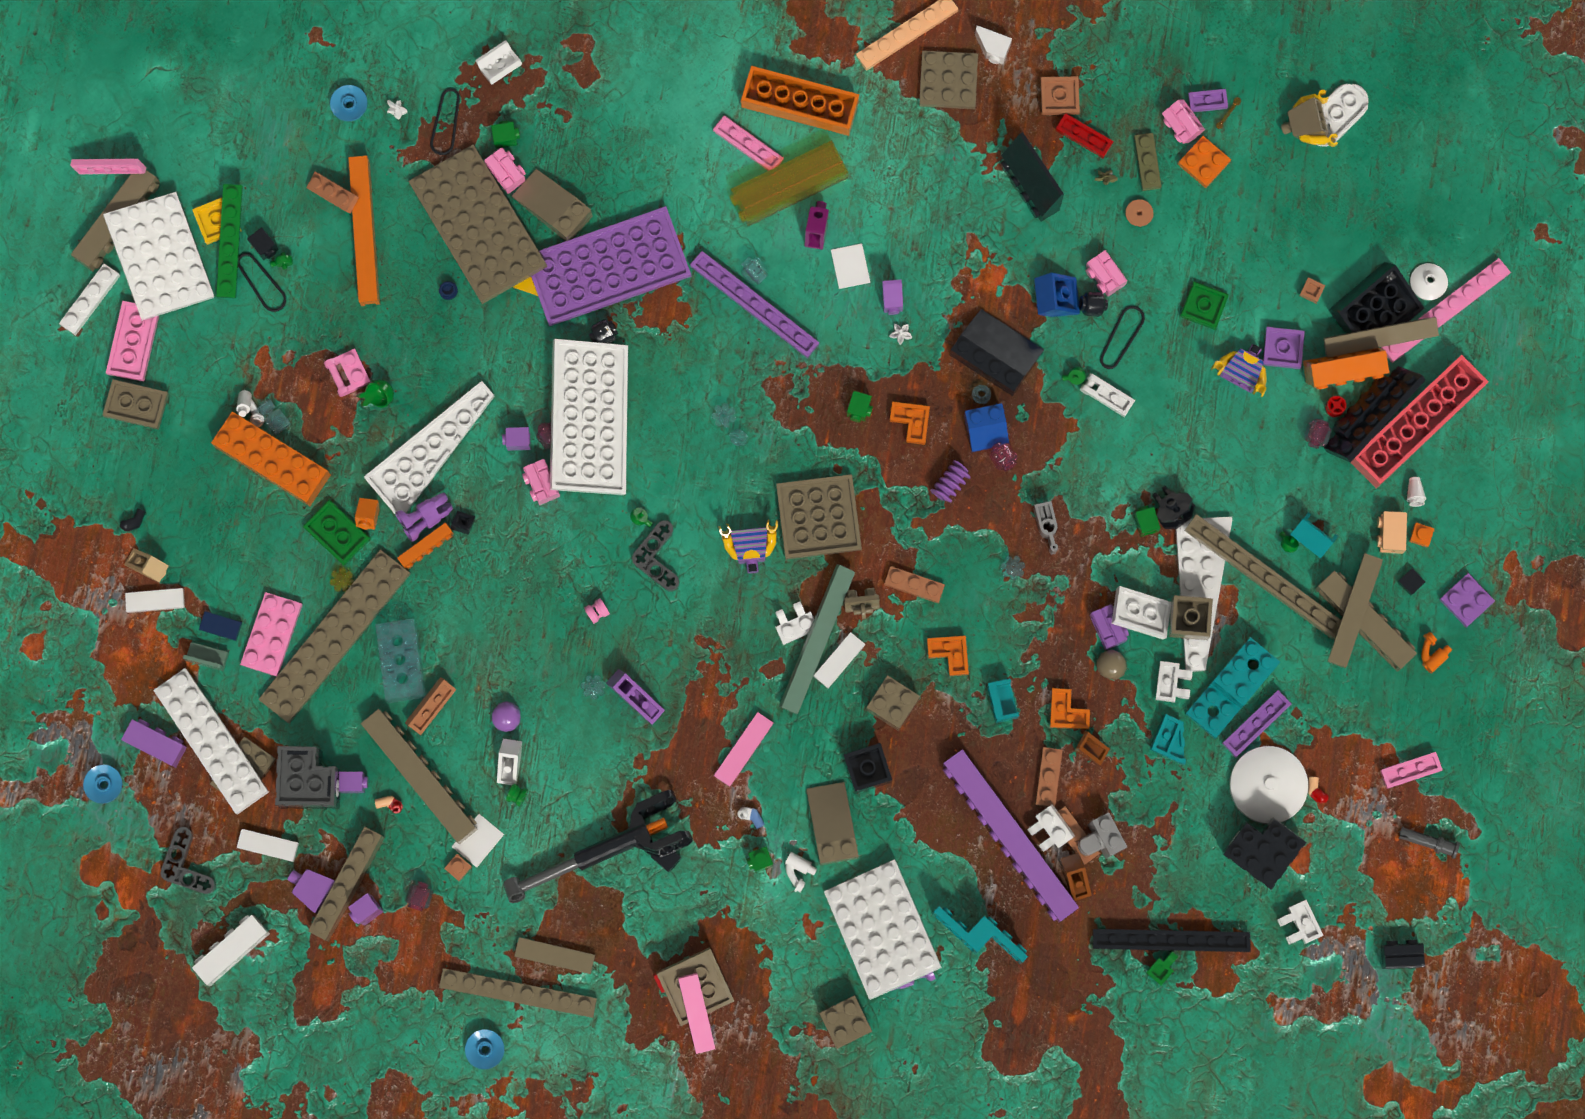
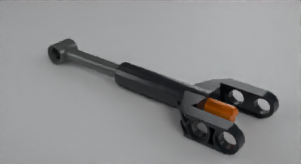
M666 790L638 802L631 814V821L627 830L575 852L574 858L521 881L518 877H511L505 880L503 886L509 902H520L525 898V891L573 871L578 867L581 871L634 847L644 850L649 855L661 858L690 845L693 838L689 831H677L653 842L651 835L668 828L666 820L661 818L648 825L644 820L671 807L676 802L674 791Z

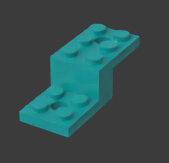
M1250 637L1186 712V715L1216 739L1279 665L1280 661ZM1251 659L1258 663V668L1255 670L1250 669L1247 665ZM1211 706L1216 707L1218 710V715L1215 717L1208 714V708Z
M939 906L932 914L975 955L992 938L1019 964L1023 963L1028 957L1025 954L1027 950L1019 943L1015 945L1011 941L1012 936L1005 930L1001 932L996 927L998 923L990 916L988 918L984 916L967 933V927L960 920L956 922L951 918L953 914L946 907L941 908Z

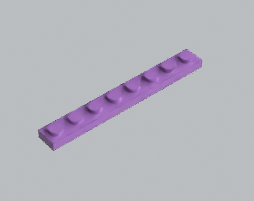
M703 251L690 264L692 269L807 359L819 346V342Z

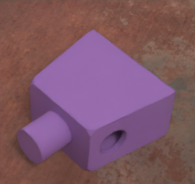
M308 869L305 870L303 875L293 870L287 879L296 885L292 893L316 914H318L335 882Z

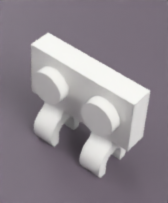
M801 602L793 604L798 617L791 621H787L783 609L775 612L780 623L775 628L783 645L809 634L814 618L811 612L805 614Z
M1160 661L1156 700L1175 703L1176 697L1189 699L1190 690L1177 688L1178 678L1191 680L1193 671L1179 669V663Z
M1053 804L1036 816L1038 822L1027 829L1031 835L1036 834L1043 828L1049 834L1050 838L1039 845L1043 852L1054 844L1060 848L1075 837Z
M1307 900L1287 908L1290 914L1277 919L1280 927L1294 921L1297 927V933L1286 937L1289 945L1301 939L1306 944L1324 936Z

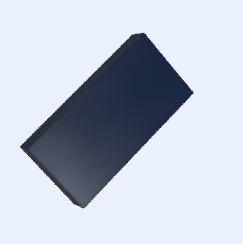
M205 611L199 630L237 641L242 622Z

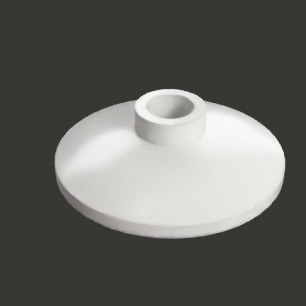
M1426 263L1418 266L1412 272L1410 286L1419 298L1435 300L1445 293L1448 286V278L1441 267ZM1431 277L1433 279V283H1429L1427 281V278Z

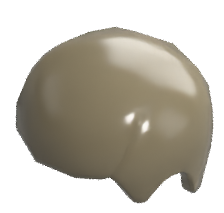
M1107 650L1098 657L1097 669L1103 677L1117 680L1124 676L1127 670V661L1120 652Z

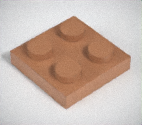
M1078 76L1041 77L1042 115H1064L1065 113L1068 115H1079Z

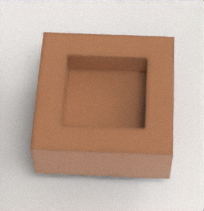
M1308 278L1299 296L1317 304L1325 285Z
M456 854L444 869L460 882L472 866Z

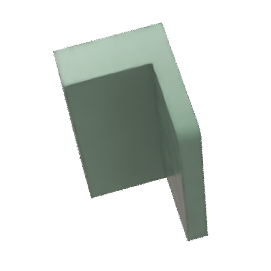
M191 642L188 653L183 655V659L190 663L224 671L229 653Z

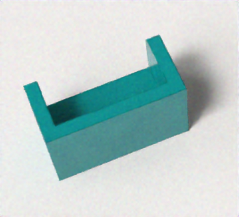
M1308 512L1290 535L1321 558L1338 538V535L1335 534L1332 539L1307 520L1311 516Z
M1011 679L988 683L987 689L995 722L1000 723L1019 718V712H1017L1011 688Z

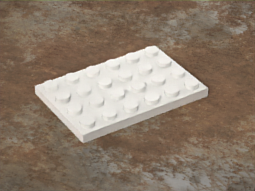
M176 192L103 214L141 321L214 298Z
M892 860L824 891L870 1000L942 968L896 860Z

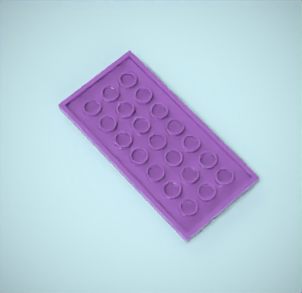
M666 206L540 250L539 253L547 267L531 276L549 327L692 277Z

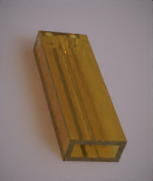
M831 140L732 188L731 196L729 197L733 206L737 205L740 210L738 215L742 223L746 222L747 226H750L848 179L849 172Z

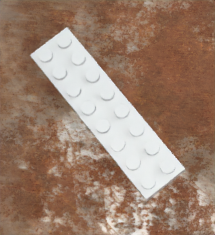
M186 668L153 690L235 814L238 815L269 793V790Z

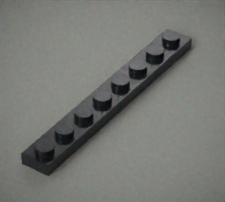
M1093 929L1092 949L1251 952L1250 932Z

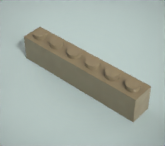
M147 170L144 174H131L71 253V256L92 272L95 268H99L105 255L109 254L114 248L103 214L148 201L150 195L154 194L159 188L160 182L157 177Z
M1333 571L1315 590L1343 616L1352 587L1346 583V578L1340 572L1336 573ZM1369 602L1358 633L1398 672L1417 654L1414 651L1415 647L1409 641L1405 642L1401 638V633L1395 627L1391 628L1387 624L1388 620L1382 614H1377L1373 610L1374 606Z
M364 827L308 932L329 942L385 837Z

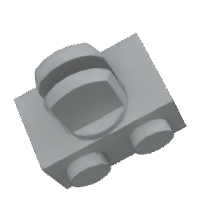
M1110 813L1087 824L1092 833L1081 838L1078 842V850L1081 854L1089 856L1101 850L1105 859L1127 848Z

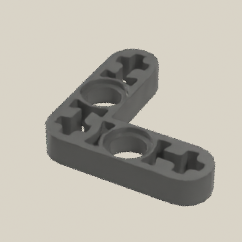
M663 520L655 526L634 552L632 561L639 570L668 592H673L679 587L678 577L654 558L670 539L674 530L669 521ZM661 526H669V533L664 532L661 536V538L664 539L663 541H661L657 536L654 535L655 533H657V535L659 536V534L662 531L660 528ZM654 539L658 542L656 549L648 548L647 544L650 540ZM645 548L646 551L651 553L652 555L649 556L647 553L644 557L645 562H640L638 564V560L636 557H641L645 553L642 549ZM653 566L661 568V573L658 576H653L650 573ZM665 572L668 573L665 576L669 580H672L673 578L675 579V586L670 585L668 587V583L665 579H662V582L659 581L664 576Z
M180 827L174 833L161 869V877L168 882L197 892L211 894L216 889V881L213 878L183 868L193 841V832L187 827ZM186 831L189 837L182 842L183 845H186L185 848L175 845L176 842L181 843L182 838L179 837V834ZM175 849L182 851V857L178 860H174L172 857V852ZM170 860L179 865L178 867L174 865L172 871L175 872V875L168 878L166 870H170L172 864H168ZM186 874H192L194 877L193 882L189 885L183 881ZM198 876L201 877L199 881L207 882L209 880L211 888H207L205 891L204 886L197 884Z

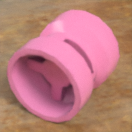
M601 598L597 599L593 605L584 607L593 624L598 622L599 618L610 615Z

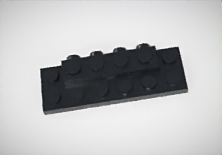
M1398 366L1389 376L1384 375L1383 378L1374 379L1372 386L1360 395L1356 404L1350 406L1347 409L1346 415L1335 422L1333 431L1336 434L1323 447L1326 452L1351 463L1424 383L1425 378L1423 375Z

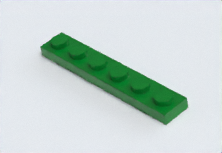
M223 184L216 297L236 298L242 185Z

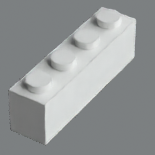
M245 916L240 920V926L235 930L233 928L224 935L225 939L223 941L214 943L209 948L210 952L206 956L201 955L194 961L195 965L192 969L207 986H212L270 934L255 916Z

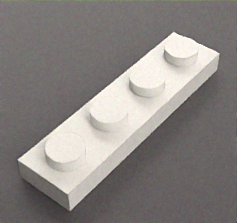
M103 264L59 324L76 336L121 275L106 264Z

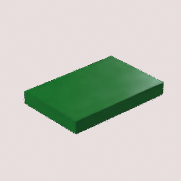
M330 499L302 526L343 566L371 539L364 531L356 527V524Z

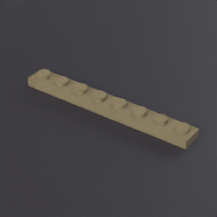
M444 968L439 986L442 989L594 1018L597 998Z

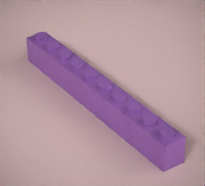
M961 750L944 762L943 772L949 779L953 778L956 783L954 785L960 795L964 793L967 797V805L971 810L975 809L978 812L979 816L977 818L983 826L987 825L991 830L989 834L995 842L999 841L1003 846L1000 848L1007 858L1011 857L1014 861L1012 865L1018 873L1022 872L1025 876L1024 882L1029 889L1034 888L1037 892V900L1041 905L1045 904L1048 907L1049 911L1047 913L1051 919L1061 922L1079 908L965 752Z

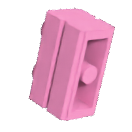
M1184 99L1177 100L1162 113L1164 123L1169 128L1172 127L1175 132L1174 137L1180 143H1190L1205 130Z
M500 148L486 158L484 162L506 193L509 194L526 181L524 177L526 173L520 165L516 166L514 164L515 158L509 150L505 152L503 148Z
M1106 250L1086 264L1087 275L1091 279L1094 278L1096 280L1098 290L1102 294L1105 293L1107 297L1124 287L1127 283V279Z
M545 459L523 468L525 471L522 474L526 485L530 483L532 490L529 492L533 502L538 501L539 505H542L560 497L558 490H550V471Z

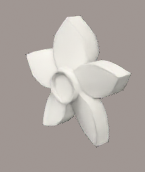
M390 100L387 101L390 106L387 113H391L398 120L408 112L404 107H401V100L395 104Z
M894 324L896 332L891 333L889 337L898 338L899 345L903 343L904 339H912L911 334L908 332L909 324L903 325L902 328Z

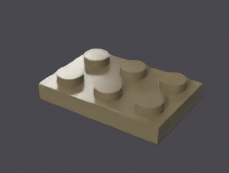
M112 379L102 416L159 430L169 393Z
M244 737L238 746L262 780L277 759ZM212 780L210 785L219 790L215 782Z

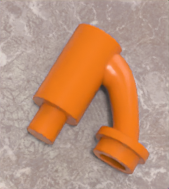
M1431 632L1423 635L1425 641L1421 657L1424 668L1428 672L1433 673L1449 658L1448 654L1452 649L1446 645L1443 649L1439 648L1429 656L1430 645L1434 646L1437 638Z

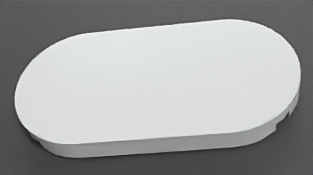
M1343 84L1339 86L1329 96L1327 103L1322 104L1329 133L1326 136L1329 137L1331 134L1338 135L1337 138H1331L1333 143H1336L1368 109V95L1357 84Z

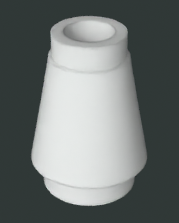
M1412 477L1409 479L1407 502L1412 507L1422 506L1425 504L1426 496L1419 477Z

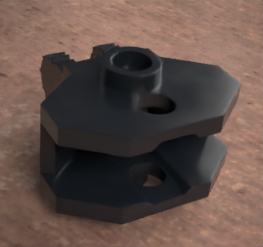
M1163 486L1162 491L1167 495L1166 497L1161 499L1156 492L1152 495L1160 506L1157 518L1164 529H1178L1193 517L1196 506L1188 493L1175 494L1174 491L1171 492L1166 486Z

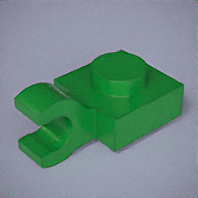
M1172 951L1164 961L1158 958L1146 973L1162 986L1174 972L1170 966L1179 956Z

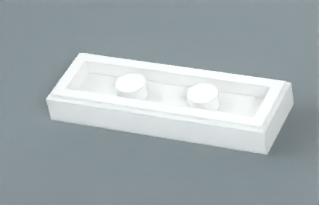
M183 588L125 593L127 613L185 608Z
M850 632L813 677L829 689L864 648L865 644Z
M242 829L237 848L294 862L299 843Z

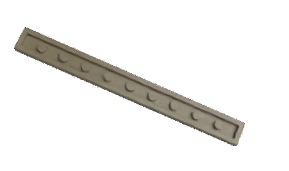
M1196 514L1185 528V532L1328 637L1335 640L1341 622L1338 617Z

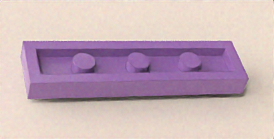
M1278 690L1222 744L1236 758L1291 703Z

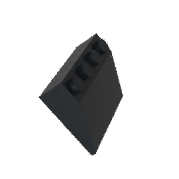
M1022 132L1001 155L1000 166L1005 173L1008 172L1012 185L1020 190L1022 200L1025 203L1028 202L1031 206L1030 211L1035 218H1039L1042 222L1060 211L1064 193Z
M1384 262L1333 305L1329 311L1346 333L1409 322L1424 307L1397 266Z
M981 309L951 348L950 356L1013 396L1044 349Z

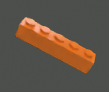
M445 522L397 557V559L405 569H410L416 561H421L424 555H429L435 547L438 548L443 544L442 542L451 539L454 533Z

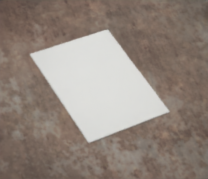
M862 244L831 250L839 289L870 283Z
M480 814L474 819L477 822L475 827L478 830L461 844L455 842L452 846L475 867L479 866L504 835Z

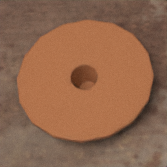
M1137 199L1128 204L1125 215L1130 224L1142 227L1151 222L1153 209L1145 200Z

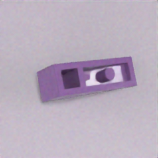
M620 669L606 682L615 693L652 725L665 711Z

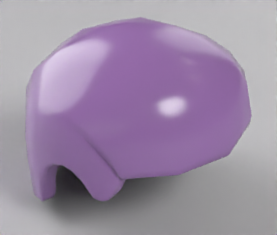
M505 701L499 703L493 709L492 723L498 730L508 732L514 730L519 725L521 711L515 703Z

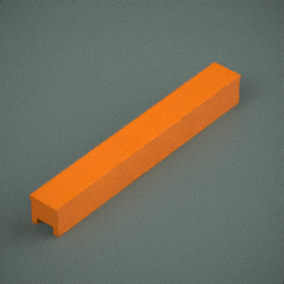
M368 156L348 157L351 192L359 197L352 210L358 300L361 306H365V304L379 305L380 296L370 161Z

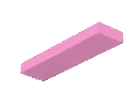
M725 115L713 128V132L772 174L784 160L781 155Z
M72 159L70 164L79 174H144L147 168L139 159Z
M757 712L714 777L731 787L774 723Z
M694 973L678 977L695 1052L698 1054L714 1050L715 1045L698 974Z

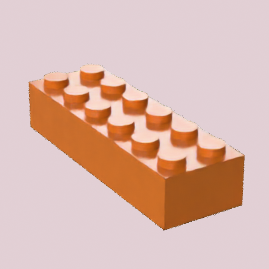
M755 66L750 68L741 98L742 108L847 136L850 135L859 104V94Z
M233 411L211 442L216 449L308 506L312 505L331 476L325 468Z

